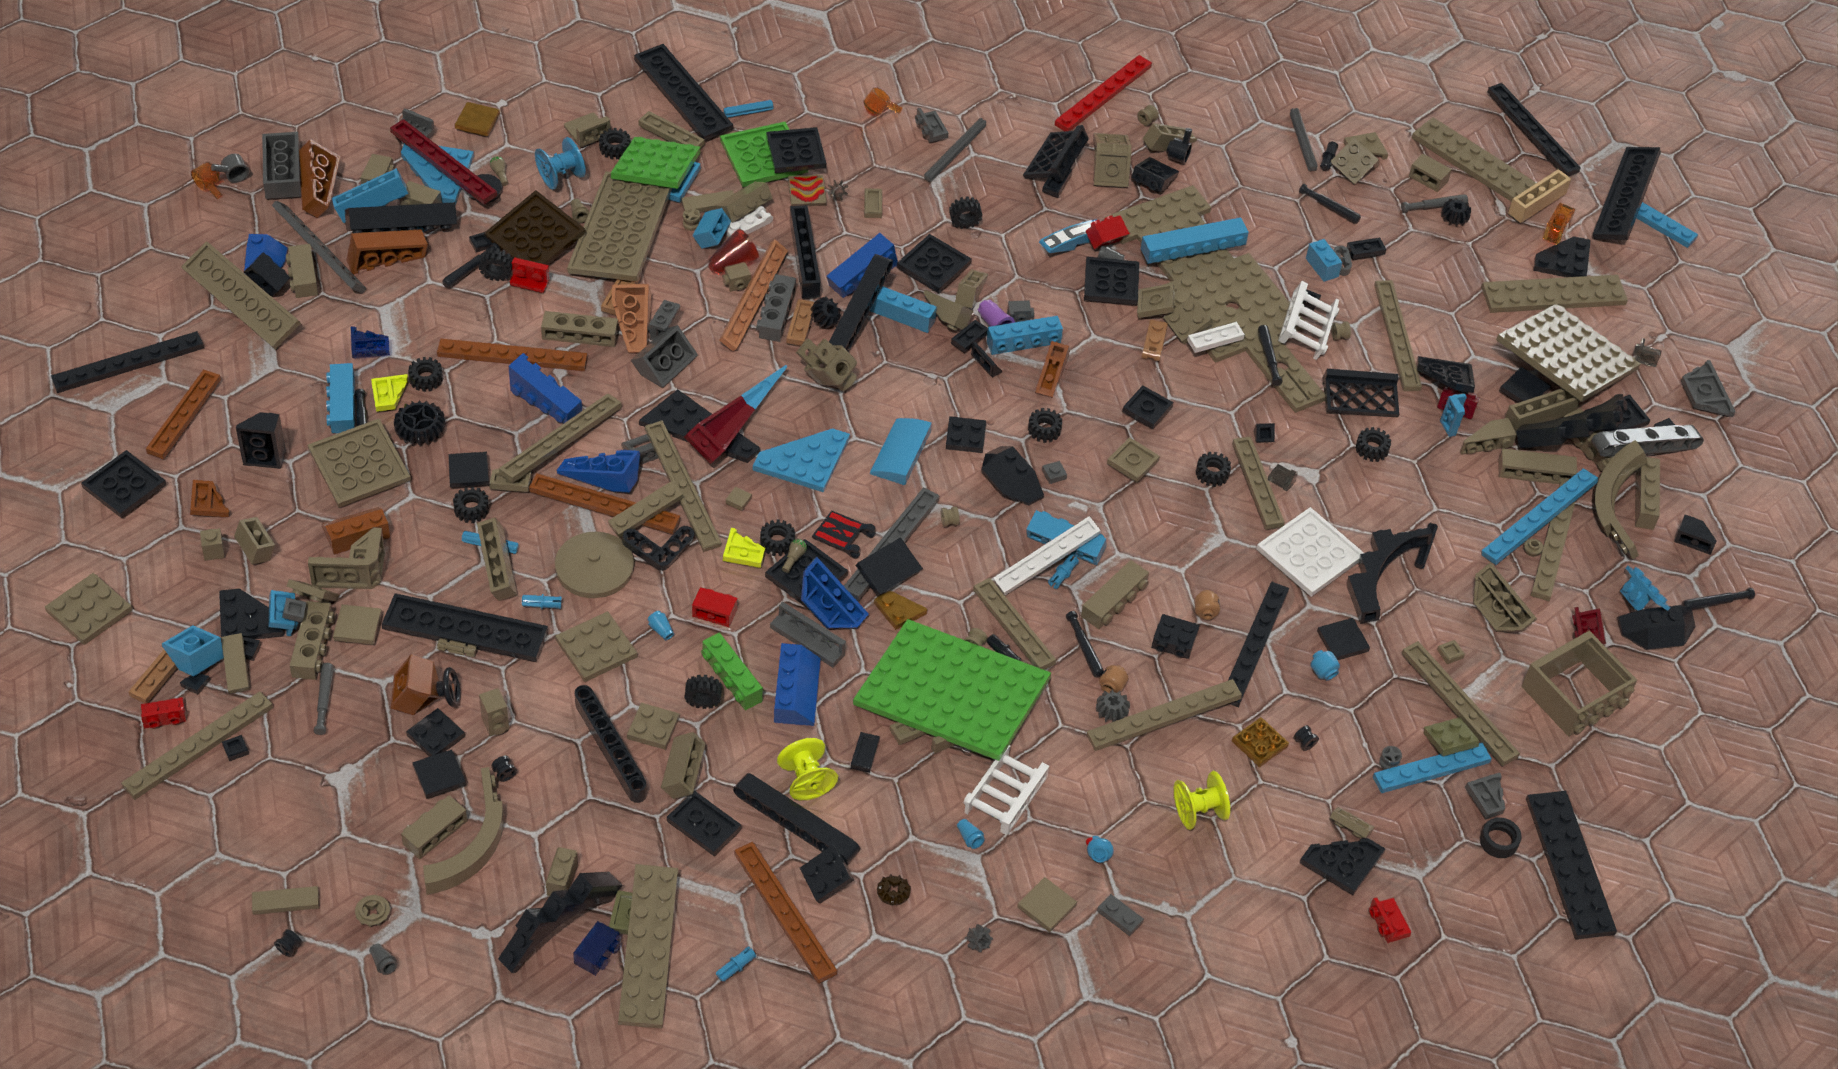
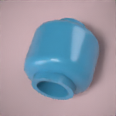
M1320 650L1312 656L1314 659L1310 665L1319 679L1328 681L1338 675L1340 664L1331 651L1323 652V650Z

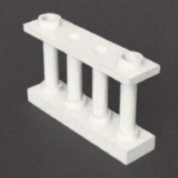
M1301 281L1293 292L1278 341L1285 344L1289 338H1294L1314 348L1313 359L1317 360L1320 355L1325 354L1328 348L1326 343L1333 320L1339 311L1337 307L1339 300L1335 299L1330 306L1310 296L1306 291L1308 284ZM1306 301L1326 311V317L1304 307L1302 302ZM1302 313L1323 324L1322 330L1301 320L1298 314ZM1297 325L1319 337L1318 342L1296 332L1294 327Z
M1010 745L1000 761L995 760L974 791L968 793L963 802L965 804L964 813L967 815L973 807H976L1000 820V832L1005 835L1010 833L1047 779L1049 765L1043 762L1038 769H1032L1009 757ZM1005 763L1030 776V781L1022 783L999 770ZM993 778H996L1019 790L1020 795L1018 798H1012L991 787L989 784ZM985 792L1010 805V810L1003 813L980 801L979 798Z

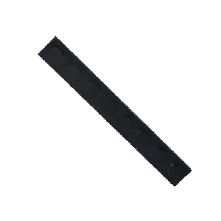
M1503 83L1488 87L1487 93L1557 169L1567 176L1580 172L1581 167Z
M198 331L57 373L51 375V379L56 392L61 393L204 349V345Z
M1271 581L1228 681L1234 680L1242 694L1241 699L1228 704L1239 708L1287 597L1288 587Z

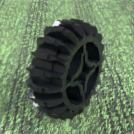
M420 399L418 403L411 401L410 405L404 404V408H399V411L395 413L394 428L400 440L403 439L405 443L410 442L412 446L415 443H418L419 446L422 443L428 445L429 441L435 443L436 438H440L441 433H444L446 425L445 416L440 407H436L434 403L429 404L428 401L422 403Z

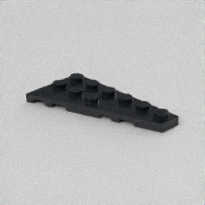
M677 389L639 420V425L645 427L646 425L663 421L668 433L672 434V437L688 442L684 436L699 422L712 415V413ZM738 432L724 453L731 458L748 463L759 454L760 447Z

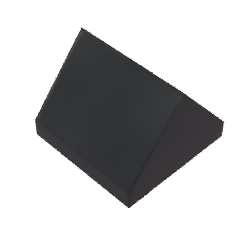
M1257 423L1254 428L1255 441L1275 442V423Z

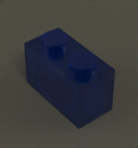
M597 921L573 952L574 964L596 976L600 969L603 970L607 966L612 953L615 954L619 950L621 945L619 932Z

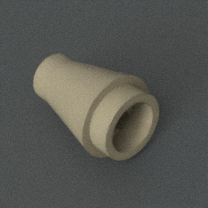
M573 199L570 203L572 218L579 223L585 222L589 210L579 199Z

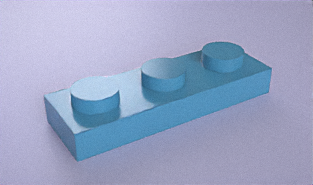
M694 162L679 188H672L669 200L681 202V198L684 197L700 171L701 163Z

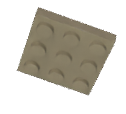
M94 573L45 606L46 612L83 645L133 611L132 606Z
M608 611L555 635L556 642L584 682L638 657L637 651Z

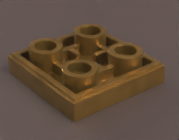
M467 102L455 123V129L488 136L500 115V109Z
M1262 717L1232 737V742L1258 767L1263 766L1289 746V742Z

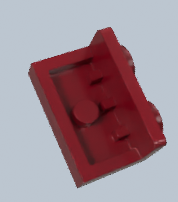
M1445 386L1437 408L1444 410L1449 396L1464 393ZM1469 392L1465 394L1467 398L1463 405L1465 409L1463 417L1472 419L1480 397H1477L1475 393Z
M1574 607L1575 615H1572L1574 626L1578 628V630H1575V637L1577 638L1590 631L1602 644H1606L1600 608L1580 612L1579 607Z

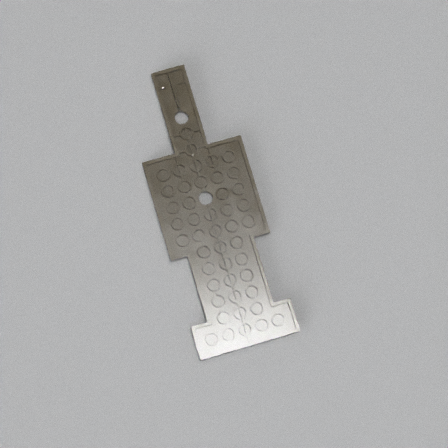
M1192 185L1111 215L1113 217L1121 215L1130 233L1120 240L1121 244L1135 239L1141 244L1142 236L1206 224L1200 216L1210 213L1212 207ZM1220 249L1155 262L1170 280L1166 284H1174V309L1193 296L1213 322L1203 331L1237 322L1245 334L1243 340L1205 350L1215 363L1246 351L1272 384L1271 380L1273 377L1268 367L1258 333L1259 326L1267 325L1277 362H1283L1288 366L1286 370L1278 368L1279 376L1282 377L1283 382L1281 385L1274 386L1294 413L1326 400L1324 392L1286 345L1278 341L1290 302L1249 253L1233 258L1227 249ZM1229 302H1235L1239 305V308L1235 310L1233 307H1227L1226 304L1229 305ZM1297 325L1294 327L1296 332L1303 329Z

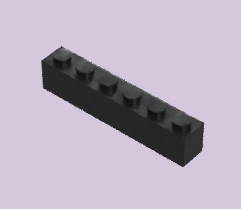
M455 202L345 209L346 230L352 231V233H363V230L381 232V229L399 231V228L417 230L416 227H423V230H434V226H441V229H451V225L457 224Z
M808 205L790 206L789 221L802 299L820 297L821 282Z

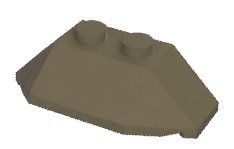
M1491 562L1475 574L1476 582L1473 603L1497 632L1523 631L1537 620L1535 615Z

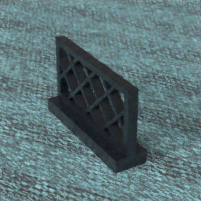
M1077 125L1074 131L1050 132L1024 172V178L1054 177L1056 182L1063 181L1089 140L1084 126Z
M1327 368L1322 377V382L1325 385L1326 412L1399 417L1398 374ZM1330 385H1336L1340 390L1335 393L1330 389ZM1354 386L1358 391L1352 394L1347 387ZM1366 387L1372 388L1376 392L1371 396L1364 389ZM1392 389L1393 394L1389 397L1382 390ZM1343 391L1350 398L1344 401L1338 395ZM1359 393H1362L1367 398L1364 403L1356 397ZM1378 394L1385 399L1382 404L1374 399ZM1336 399L1341 406L1331 407V401ZM1353 400L1359 407L1352 408L1348 403ZM1371 401L1377 408L1371 410L1366 404ZM1389 403L1394 407V411H1388L1383 406Z

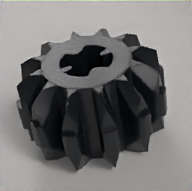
M1449 198L1443 204L1441 217L1444 218V222H1449V225L1455 224L1457 227L1460 224L1463 226L1470 219L1471 207H1469L1468 202L1464 203L1463 199L1458 200L1455 198L1453 200Z
M823 297L814 302L810 308L812 311L810 316L814 317V322H818L819 327L824 326L826 329L837 324L841 318L840 311L842 309L837 307L838 303H834L833 298Z

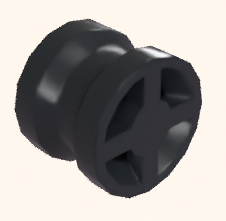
M1308 725L1300 728L1293 737L1296 742L1301 744V748L1304 751L1311 749L1319 741L1317 734H1313L1311 732L1312 729Z
M509 756L498 757L491 765L492 770L497 772V778L501 782L512 779L517 773L516 767L511 765L512 761Z
M289 929L283 932L281 939H277L274 942L277 950L287 957H291L294 949L302 944L300 937Z

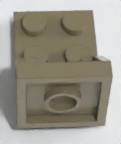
M1094 133L1093 184L1128 187L1131 162V142L1128 135Z
M372 528L352 544L349 558L309 557L308 567L311 584L320 588L373 589L381 583L385 556L382 528Z

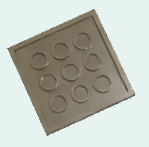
M380 419L307 445L338 508L411 481L410 475Z

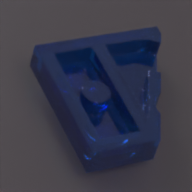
M351 326L352 358L390 355L389 336L375 334L368 330L364 333L357 331V327Z

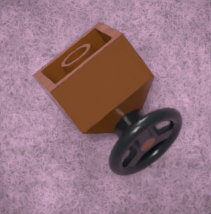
M411 654L394 674L391 709L415 715L441 697H445L451 707H457L461 700V688L459 678L453 668H446L443 673V681H439L434 661Z

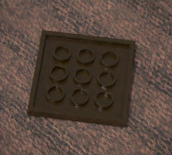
M535 190L484 232V236L492 243H496L500 250L506 251L505 254L509 253L513 259L515 257L548 265L582 237L586 230Z

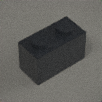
M264 252L243 272L271 297L290 279L286 271L274 263L272 258Z

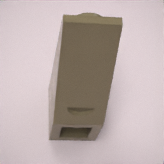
M1509 418L1492 420L1464 440L1460 454H1473L1475 452L1512 447L1517 434Z

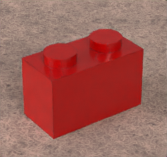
M1110 215L1101 222L1096 220L1086 230L1094 250L1101 248V246L1118 242L1130 234L1121 215L1116 217Z
M700 587L692 604V617L730 627L737 611L738 598L730 594H723L712 589Z

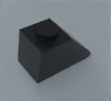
M1685 514L1674 542L1711 555L1717 540L1704 521Z

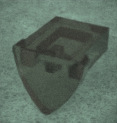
M1277 464L1268 475V481L1288 491L1296 482L1298 472L1293 469L1290 471Z

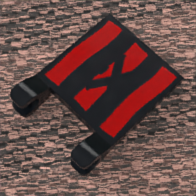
M831 510L814 532L812 538L844 551L850 557L857 559L860 556V547L852 544L860 532L868 538H873L876 535V532H874L876 527L873 524H864Z

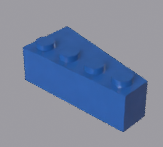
M881 233L877 234L826 276L829 286L842 298L854 292L875 254L892 259L893 269L897 266L898 262L894 244Z
M524 353L508 366L510 391L514 395L526 400L527 403L533 404L543 413L549 414L556 421L564 424L582 411V401L566 387L562 386L560 388L555 378L551 375L547 377L543 374L538 364L532 365L527 360L528 356Z

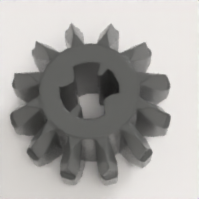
M1111 689L1110 693L1104 691L1102 696L1097 698L1096 712H1099V718L1105 717L1106 723L1108 720L1114 722L1127 717L1130 709V701H1127V695H1121V691L1115 693L1113 689Z

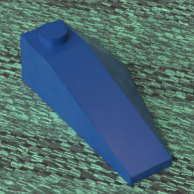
M249 234L244 271L262 252L270 256L273 262L280 268L284 267L288 247L268 234Z
M618 450L616 454L607 456L605 453H599V456L594 458H588V456L567 458L563 460L556 471L557 474L610 491L630 492L638 479L640 452L636 450Z

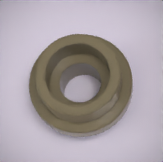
M1537 539L1526 540L1524 544L1526 554L1532 557L1538 556L1543 551V544Z

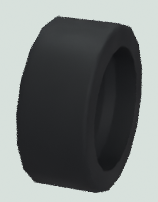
M1496 817L1485 823L1480 835V844L1489 855L1496 858H1508L1517 852L1522 839L1521 831L1513 821ZM1493 830L1506 832L1513 842L1507 846L1499 845L1491 840L1489 832Z

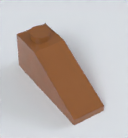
M1051 341L1035 393L1053 398L1069 357L1070 348L1068 345Z

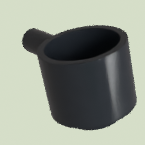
M1191 128L1185 129L1183 140L1175 137L1173 141L1169 142L1166 151L1168 159L1182 164L1186 163L1192 149V143L1189 142L1192 134Z

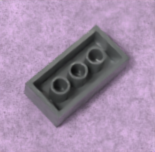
M298 132L262 134L263 185L266 199L301 197L300 141Z

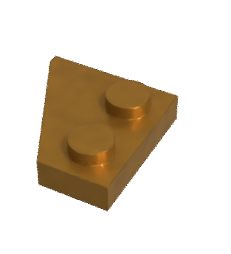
M891 590L874 598V604L895 630L901 628L907 619L915 621L927 615L926 607Z

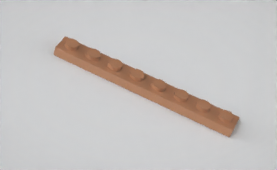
M775 239L768 246L719 339L731 351L738 348L769 288L770 281L773 280L788 252Z

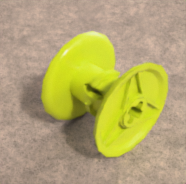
M805 738L795 741L785 747L777 757V764L782 769L795 771L797 776L790 786V795L793 799L801 801L818 798L829 792L838 782V774L833 769L818 768L820 766L818 760L825 753V743L820 739Z
M1211 771L1207 778V788L1202 789L1199 787L1194 792H1190L1183 781H1175L1173 790L1176 809L1183 825L1188 830H1192L1196 825V812L1206 813L1208 809L1213 808L1220 819L1224 821L1229 819V795L1218 772Z

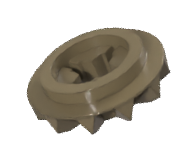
M378 895L362 898L355 907L356 919L362 925L366 924L369 927L376 924L379 926L381 922L387 921V917L390 914L388 901ZM376 909L377 914L372 913L369 915V910Z

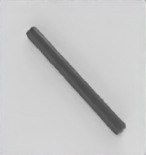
M979 118L924 174V179L931 182L986 127V120Z

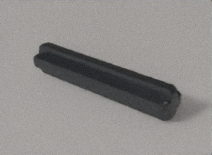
M1431 522L1427 526V528L1430 527L1432 532L1431 545L1420 547L1414 564L1416 568L1423 569L1425 567L1438 528L1437 524Z

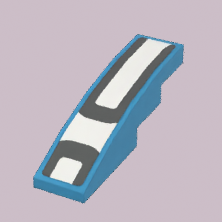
M1096 220L1078 223L1056 231L1040 239L1039 243L1049 253L1075 250L1077 244L1090 243L1086 230Z

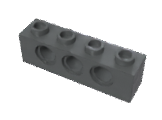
M775 274L773 281L769 283V294H766L764 301L766 305L761 308L760 317L762 318L761 320L758 319L756 330L759 331L760 339L780 342L796 292V278Z

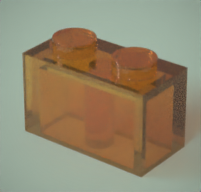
M1559 203L1547 223L1543 239L1555 244L1560 243L1572 222L1576 209Z

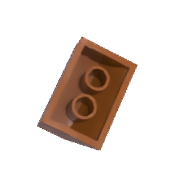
M379 507L321 524L334 555L350 550L351 545L372 528H382L383 540L390 538L388 521L383 510Z

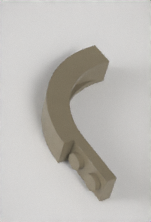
M1636 440L1622 448L1608 462L1598 480L1595 493L1596 511L1607 537L1612 535L1615 541L1619 540L1623 553H1628L1632 559L1638 557L1639 554L1636 546L1615 517V500L1625 480L1638 468L1648 463L1645 452Z
M489 767L481 768L485 799L483 825L476 838L463 851L445 861L423 865L427 895L451 889L470 879L486 865L497 849L503 831L502 801L497 799V792L492 793V788L496 787L495 776L490 775Z

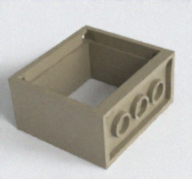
M1588 631L1531 663L1522 688L1569 737L1575 733H1581L1590 724L1595 725L1600 718L1610 716L1619 707L1624 708L1630 702L1631 694L1635 691L1634 687L1637 679ZM1582 662L1610 692L1578 710L1550 679Z

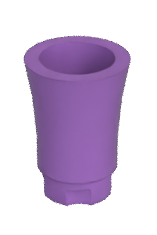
M990 299L984 300L979 304L978 313L989 327L1015 323L1014 318L1006 314Z

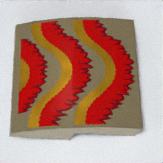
M823 175L788 176L791 206H826Z

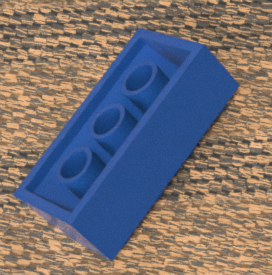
M781 643L774 723L814 726L821 658L802 645Z

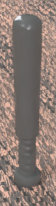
M1462 194L1422 200V202H1402L1401 209L1402 212H1408V210L1438 208L1443 207V204L1449 198L1453 200L1455 198L1458 200L1463 199L1465 203L1468 202V197Z
M324 663L321 666L317 705L318 718L313 730L317 735H324L326 733L324 725L326 713L328 712L334 666L331 663Z

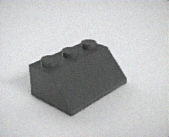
M677 325L669 327L667 331H662L632 358L631 362L641 376L662 388L698 354Z

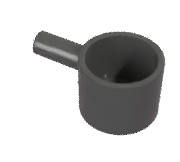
M239 154L226 156L222 160L221 165H211L212 171L224 172L227 179L232 183L241 182L249 175V169Z

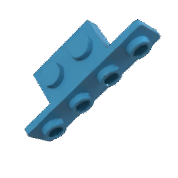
M1627 566L1625 568L1632 577L1624 584L1620 592L1636 610H1642L1651 599L1667 611L1670 609L1666 603L1667 599L1644 576L1643 571L1637 567L1633 569Z

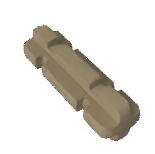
M440 638L437 643V649L442 651L447 649L448 652L461 655L465 653L466 656L475 657L477 652L475 645L468 644L466 646V643L452 640L448 642L447 639Z

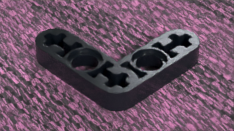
M681 526L660 547L639 531L627 529L623 533L622 543L654 568L664 571L692 543L694 530L689 526ZM688 534L689 536H686L681 542L682 535ZM676 545L679 550L676 552L671 551L669 546ZM648 546L652 552L645 553L641 548ZM667 555L666 561L659 562V560H662Z

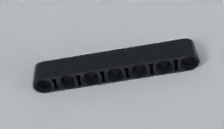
M878 254L873 256L829 340L830 344L842 345L848 352L850 351L892 269V259Z
M587 685L578 686L574 692L576 709L628 798L634 803L643 802L647 797V783L591 687Z
M746 773L733 787L734 793L741 800L819 851L823 852L833 844L837 846L846 865L860 851V846L852 838L751 773Z

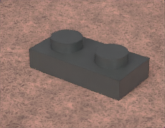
M1112 894L1097 908L1099 914L1128 936H1131L1144 921V918Z

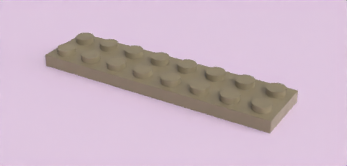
M1434 117L1412 134V139L1511 202L1514 197L1536 184L1532 179Z
M207 241L181 266L186 273L275 350L301 324L297 318Z
M1618 275L1483 282L1481 286L1490 313L1545 310L1555 304L1564 307V309L1626 305L1628 301Z
M635 865L618 1025L662 1029L678 868Z

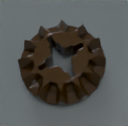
M890 874L886 878L883 877L877 886L878 897L889 905L904 903L911 893V886L908 884L907 879L901 878L900 875L893 876ZM890 886H898V892L895 890L890 891Z

